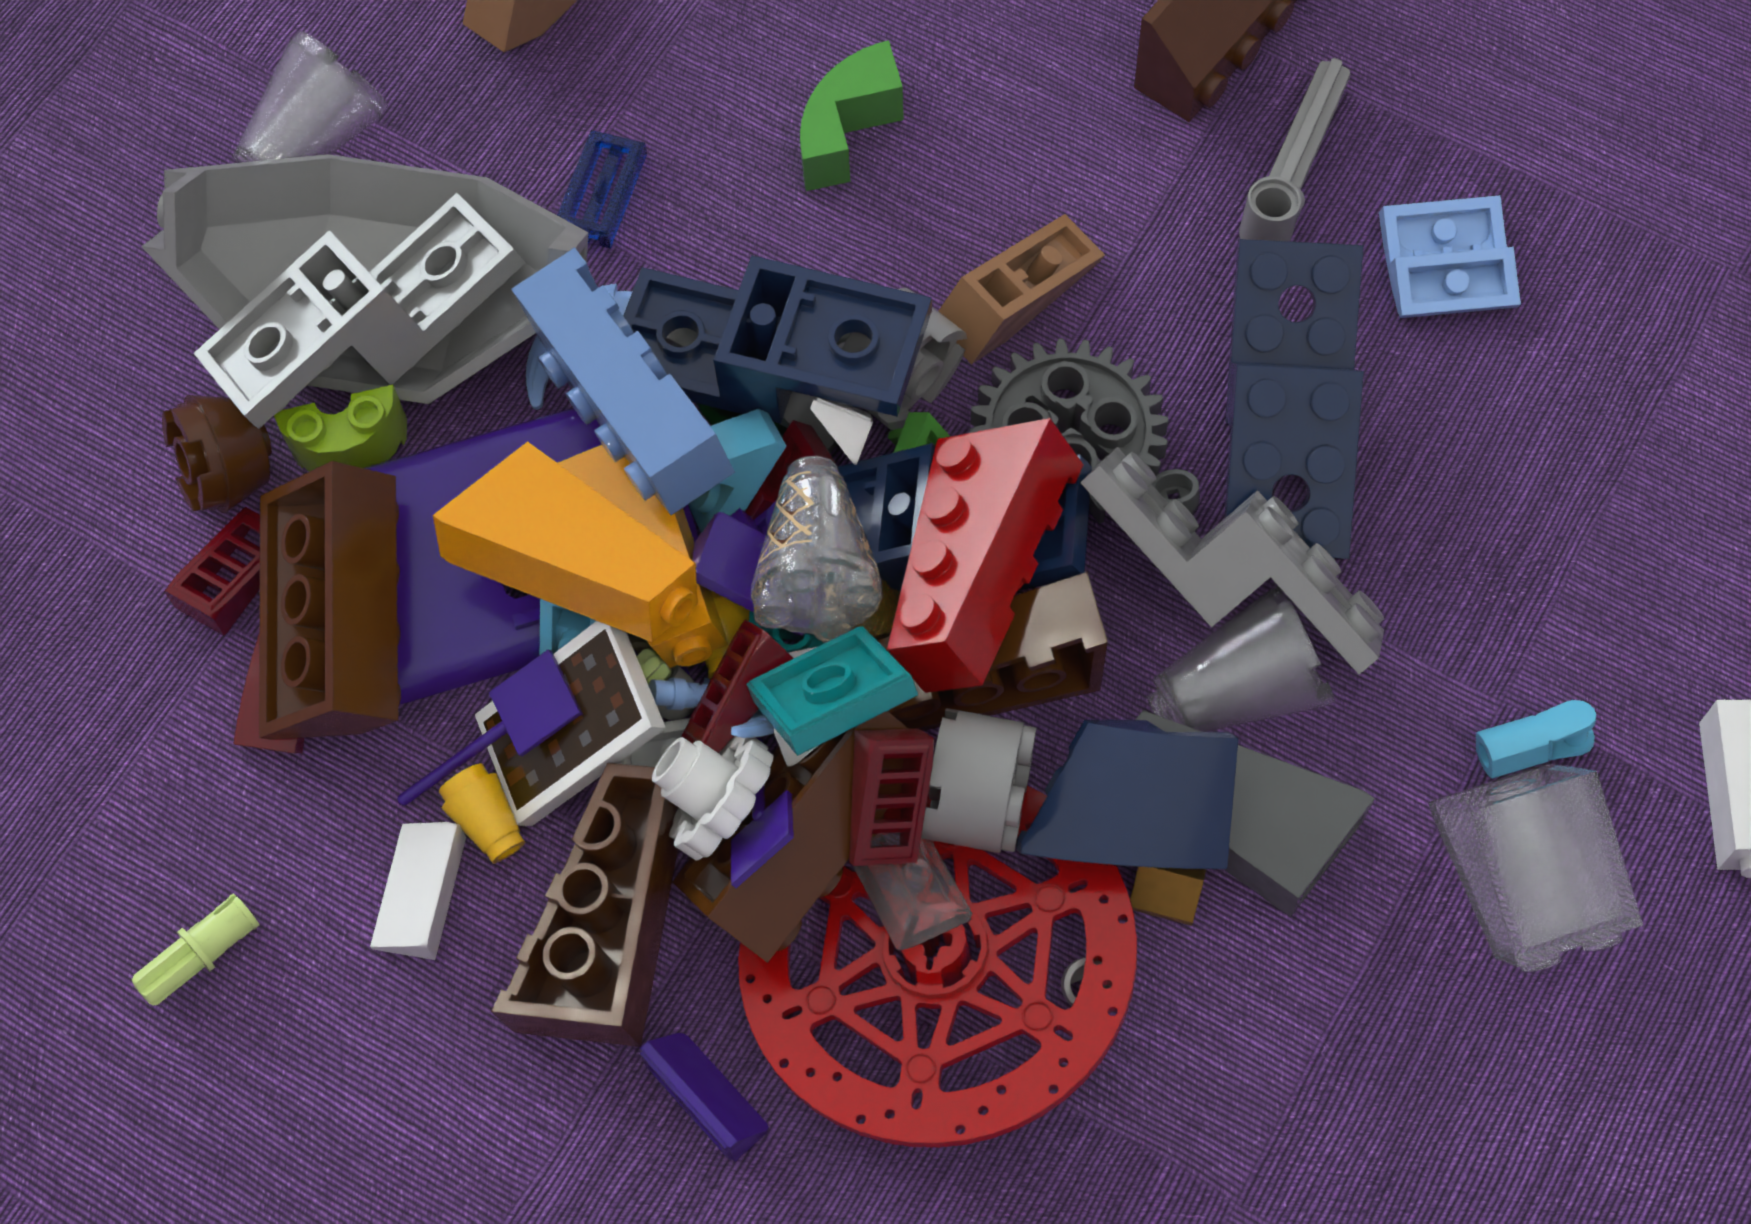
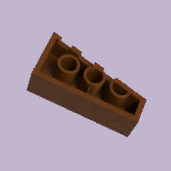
M607 763L572 837L575 845L561 874L555 873L545 895L548 903L533 935L527 933L516 957L519 965L506 991L501 989L491 1010L514 1033L641 1047L678 848L674 846L675 840L669 836L673 825L675 813L679 807L662 797V788L652 781L655 767Z

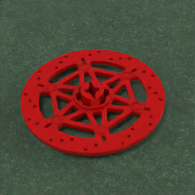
M1027 786L1026 793H1024L1018 837L1021 831H1028L1047 795L1030 786ZM929 787L926 807H929V808H930V805H931V801H932V800L929 799V793H930V787ZM888 808L884 813V819H900L901 808ZM926 840L920 843L917 863L869 865L856 872H852L843 866V874L837 886L828 895L820 898L828 903L830 907L819 980L816 983L799 990L792 988L789 963L791 944L781 951H776L767 963L740 942L738 957L739 985L743 1007L751 1031L772 1069L796 1097L819 1115L860 1136L884 1143L909 1147L941 1148L968 1145L993 1139L1017 1130L1044 1116L1061 1104L1089 1078L1113 1045L1126 1018L1134 991L1137 972V935L1128 891L1117 866L1047 858L1059 873L1049 880L1036 884L983 850L933 840ZM947 858L953 859L956 885L955 895H933L932 893L943 860ZM923 861L926 862L913 898H906L874 884ZM971 865L978 866L1016 892L977 903L971 902L969 867ZM1080 885H1087L1085 888L1077 892H1069L1071 889H1074ZM858 897H863L894 910L895 913L890 917L885 926L879 927L854 901ZM1103 900L1108 901L1107 903H1101ZM1025 908L1032 910L1030 914L999 935L992 933L986 921L990 917ZM1076 913L1082 917L1085 926L1086 961L1083 979L1072 1007L1061 1009L1046 999L1053 927L1055 921ZM850 920L875 947L841 970H837L842 926L844 921ZM960 920L968 924L976 947L981 948L977 962L972 960L966 931ZM1121 920H1126L1127 922H1125V923L1123 924V923H1120L1119 921H1121ZM1036 933L1038 936L1033 981L1027 984L998 956L1030 934ZM943 935L945 946L939 948L937 957L933 958L931 969L927 957L934 955L936 946L940 944V936ZM897 941L900 942V949L908 973L915 985L906 981L896 954L893 955ZM1096 961L1102 962L1099 965L1094 964ZM874 968L881 969L886 980V984L880 987L848 995L840 994L844 988ZM994 976L1022 1004L1018 1008H1013L980 994L978 991L984 986L989 977ZM755 979L754 982L748 983L749 980ZM1111 985V988L1106 989L1104 986ZM768 999H772L771 1002L765 1003ZM893 1001H901L903 1039L901 1041L893 1040L858 1016L856 1012ZM960 1006L970 1007L1002 1021L999 1025L954 1045H948ZM919 1008L941 1009L930 1046L927 1049L919 1048L917 1010ZM802 1010L799 1015L785 1019L787 1015ZM1111 1012L1117 1013L1115 1016L1110 1015ZM831 1020H837L901 1064L899 1083L895 1087L882 1086L862 1078L845 1068L831 1057L812 1035L813 1030ZM1062 1030L1070 1035L1072 1039L1070 1041L1064 1040L1055 1032ZM1020 1034L1028 1036L1041 1046L1040 1050L1033 1057L998 1079L959 1091L944 1092L940 1089L942 1070ZM1063 1062L1068 1063L1065 1067L1060 1066ZM788 1063L787 1067L782 1068L783 1064ZM809 1073H815V1075L812 1077L808 1076ZM838 1076L842 1077L841 1080L835 1081V1078ZM1053 1089L1058 1090L1055 1094L1050 1093V1091ZM1000 1090H1006L1004 1094L998 1093ZM916 1093H922L921 1106L918 1109H914V1096ZM983 1110H987V1111H988L987 1114H985V1115H980V1112H981V1111H983ZM889 1114H894L893 1118H887ZM865 1119L863 1124H858L859 1120ZM960 1129L965 1130V1132L962 1134L957 1133V1131Z

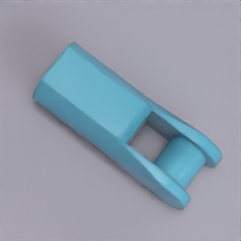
M1571 700L1540 712L1536 716H1528L1476 732V752L1484 771L1493 779L1548 762L1549 760L1579 756L1589 752L1593 748L1595 735L1592 730L1596 722L1595 709L1584 701Z

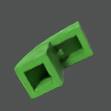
M889 40L861 49L845 58L823 77L812 92L804 109L800 128L802 170L806 191L851 182L849 149L844 133L904 120L903 86Z

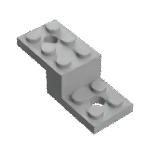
M456 193L370 272L329 230L193 354L241 413L260 429L276 413L284 409L289 401L322 371L329 368L351 345L390 385L394 384L447 334L458 327L491 294L503 286L526 262L494 228ZM455 261L449 270L438 275L445 265ZM279 342L277 347L269 355L264 357L267 350L272 345Z
M1116 447L1080 482L1211 627L1271 577L1358 674H1361L1379 659L1384 629L1379 625L1384 620L1381 611L1362 591L1359 590L1354 595L1349 592L1336 577L1341 573L1337 562L1318 543L1310 548L1293 530L1299 525L1297 519L1277 497L1273 496L1267 501L1257 490L1201 539L1194 532L1199 527L1194 516L1178 500L1173 499L1169 503L1152 485L1157 480L1155 474L1133 452L1126 456Z

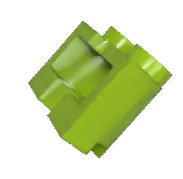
M393 384L351 394V401L348 407L337 414L322 413L317 409L314 402L284 409L274 415L279 430L297 465L302 469L304 467L309 472L330 461L360 468L383 463L396 453L400 443L404 445L407 440V417Z

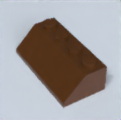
M1158 0L1141 20L1134 88L1187 122H1190L1204 105L1211 108L1217 103L1226 89L1228 78L1237 68L1245 70L1252 63L1261 47L1262 39L1269 31L1272 30L1277 33L1283 28L1294 9V3L1297 0Z
M330 461L260 496L259 738L272 740L358 735L399 721L398 707L401 701V688L398 683V644L401 632L397 621V584L400 577V568L397 562L396 525L399 518V506L396 501V476Z
M886 711L820 744L797 764L789 767L786 765L780 747H778L773 753L774 758L770 766V775L765 782V809L786 790L792 794L794 838L738 888L731 885V839L754 820L751 809L731 837L728 839L722 838L718 847L709 857H702L697 861L691 858L672 882L709 919L768 963L776 951L785 949L794 941L802 926L801 919L815 901L828 895L837 886L843 874V866L849 859L855 730L908 728ZM903 758L883 759L882 770L903 769ZM902 783L879 785L878 795L902 793ZM876 809L874 820L884 819V813L887 809Z

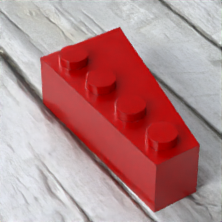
M1051 418L937 439L887 647L890 654L912 676V679L925 693L983 685L1015 616V613L1009 606L1015 593L1023 584H1029L1039 563L1033 557V554L1044 531H1054L1063 511L1058 500L1066 483L1075 484L1084 464Z

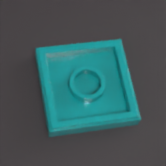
M863 626L840 635L750 680L746 684L755 705L797 756L918 695L912 676Z

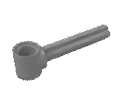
M1332 58L1330 62L1321 61L1269 176L1255 182L1248 192L1239 228L1240 239L1291 241L1295 224L1305 204V197L1301 188L1350 79V70L1342 66V60Z

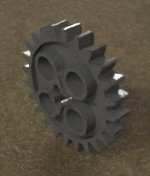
M1060 338L1056 344L1055 354L1047 355L1044 348L1037 342L1033 344V355L1030 361H1026L1016 352L1011 354V373L996 366L992 369L993 387L980 385L978 388V403L980 405L971 407V425L975 427L971 428L969 433L1051 418L1076 455L1080 454L1092 466V470L1101 462L1100 460H1103L1118 447L1126 456L1130 452L1137 454L1156 476L1159 474L1161 465L1158 459L1165 458L1168 440L1162 436H1165L1167 433L1168 417L1158 415L1162 409V395H1147L1150 391L1151 377L1144 375L1133 380L1131 379L1134 367L1133 359H1127L1116 367L1111 364L1112 347L1108 346L1098 357L1090 355L1089 340H1083L1077 353H1069L1064 339ZM1064 389L1076 393L1077 396L1065 399L1053 395V392ZM1111 424L1122 428L1124 432L1115 435L1107 434L1101 431L1099 427ZM1090 494L1089 511L1099 524L1103 523L1106 510Z

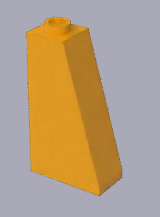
M528 441L433 515L440 556L447 562L647 641L653 642L671 626L681 625L689 618L698 604L695 562Z
M599 445L558 462L559 465L691 560L693 559L694 540L683 508L670 515L655 495L645 501L623 469L630 464L625 457L614 462L603 445ZM697 584L698 604L689 618L679 626H671L655 641H647L669 668L676 665L692 666L701 663L712 655L713 650L728 645L711 590Z

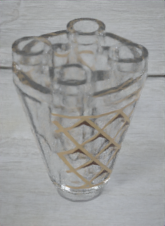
M807 456L794 461L789 466L787 475L783 478L751 582V598L754 605V619L760 626L770 629L782 628L791 632L814 634L818 640L828 642L853 630V626L861 624L875 613L883 597V587L879 569L844 477L838 472L837 465L830 459L820 456Z

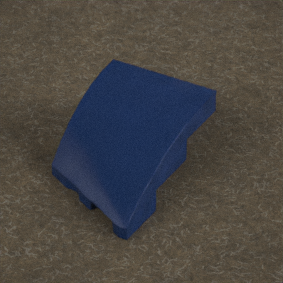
M1084 720L1068 747L1069 754L1066 762L1054 772L1045 788L1047 797L1028 831H1021L1017 838L1016 850L1026 855L1110 865L1182 869H1227L1239 738L1229 732H1165L1147 720Z

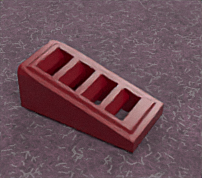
M244 507L174 577L164 591L176 609L223 636L228 633L260 590V547L244 539L250 529L260 534V515L247 507ZM235 549H238L253 559L245 565L230 556ZM222 567L236 574V577L231 582L216 575ZM208 585L220 591L214 599L203 594Z
M745 619L731 640L681 737H684L691 743L701 741L717 753H720L734 737V735H731L732 727L748 722L759 709L753 702L746 684L750 680L794 658L766 631Z
M918 728L855 730L849 863L853 866L917 863L933 765L934 737ZM903 758V769L882 770L883 759ZM902 783V794L878 795L880 784ZM901 808L900 819L874 820L876 809ZM900 832L899 845L870 846L872 834Z

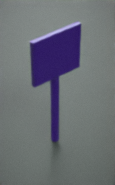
M546 650L489 692L502 721L402 792L397 798L400 805L405 806L506 733L509 734L518 755L523 757L583 714L551 650Z
M756 737V739L763 743V740L761 738ZM765 784L755 794L756 800L752 808V818L754 820L731 839V885L738 888L794 838L792 794L786 790L766 809Z

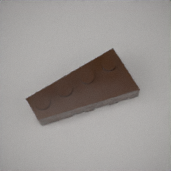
M1085 572L1014 596L1009 607L1013 610L1015 616L982 686L925 693L913 680L918 695L888 710V712L908 729L918 728L926 731L940 727L942 718H945L946 708L991 716L1100 691L1108 641L1088 573ZM890 636L877 640L886 650Z

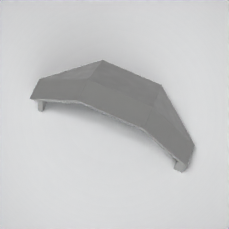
M326 154L164 170L165 190H163L157 206V221L159 226L164 229L141 246L214 325L221 329L329 230L370 272L450 198L458 193L516 250L526 263L503 286L498 288L469 314L458 327L453 329L424 355L413 368L409 369L393 384L399 400L430 404L536 333L511 288L574 247L587 263L588 232L487 177ZM455 261L445 265L438 275L449 270ZM279 342L272 345L267 350L264 357L269 355L277 347ZM351 345L329 368L322 371L307 386L358 393L390 384Z

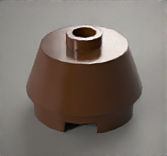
M187 395L184 403L178 404L176 408L163 411L162 429L166 447H174L176 461L182 476L175 479L192 511H204L207 509L212 511L217 509L221 513H226L269 482V456L272 454V447L265 425L260 429L253 425L230 398Z

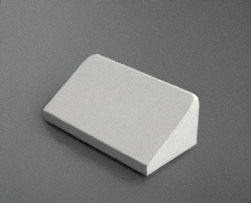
M815 397L810 407L811 411L852 463L857 465L871 429L873 417H871L869 412L851 405Z
M450 822L402 824L370 945L372 950L432 960L436 959L466 840V835L459 824Z

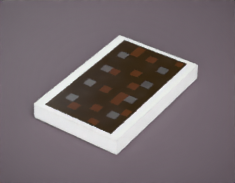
M596 621L554 653L583 714L523 757L518 755L508 733L487 747L517 825L533 826L599 778L607 763L618 764L666 729L627 632ZM493 701L475 714L482 735L502 721Z

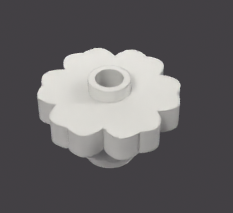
M734 736L719 754L701 741L691 743L684 737H680L668 747L653 771L652 781L662 788V797L679 807L675 813L673 825L669 836L675 840L674 846L697 861L702 857H709L718 847L722 838L728 839L735 833L741 822L753 808L756 800L755 794L762 788L770 775V766L774 755L767 751V745L756 738Z

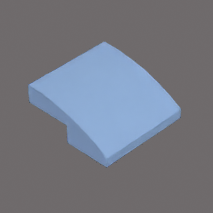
M1500 195L1383 206L1379 211L1384 253L1399 318L1517 308L1521 305L1514 246L1507 247Z

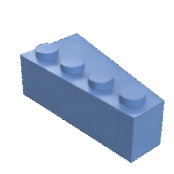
M574 247L511 288L546 350L545 353L538 357V360L558 389L567 383L572 389L565 394L586 425L595 419L601 425L594 432L613 461L617 462L623 457L629 461L630 464L623 469L640 496L646 501L655 495L668 513L673 515L734 474L735 471L716 433L672 375L666 374L661 363L638 331L633 332L624 316L618 310V304L604 285L599 288L597 287L588 270L589 267L586 261Z

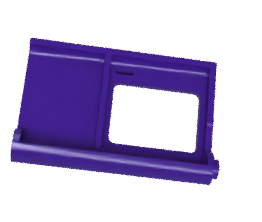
M571 408L364 468L396 476V501L399 506L396 532L397 562L400 568V577L397 584V621L401 632L398 644V683L401 688L400 705L519 670L539 656L540 598L532 595L519 598L510 597L505 591L504 584L453 565L443 559L439 552L433 515L527 441L557 463L602 445L594 432L595 429L601 426L596 419L586 425L575 409ZM689 505L683 507L695 543L698 534Z

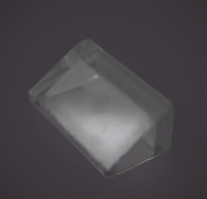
M900 832L878 833L871 840L870 846L899 845ZM921 838L917 863L854 866L897 950L912 948L969 922L973 913L932 840Z

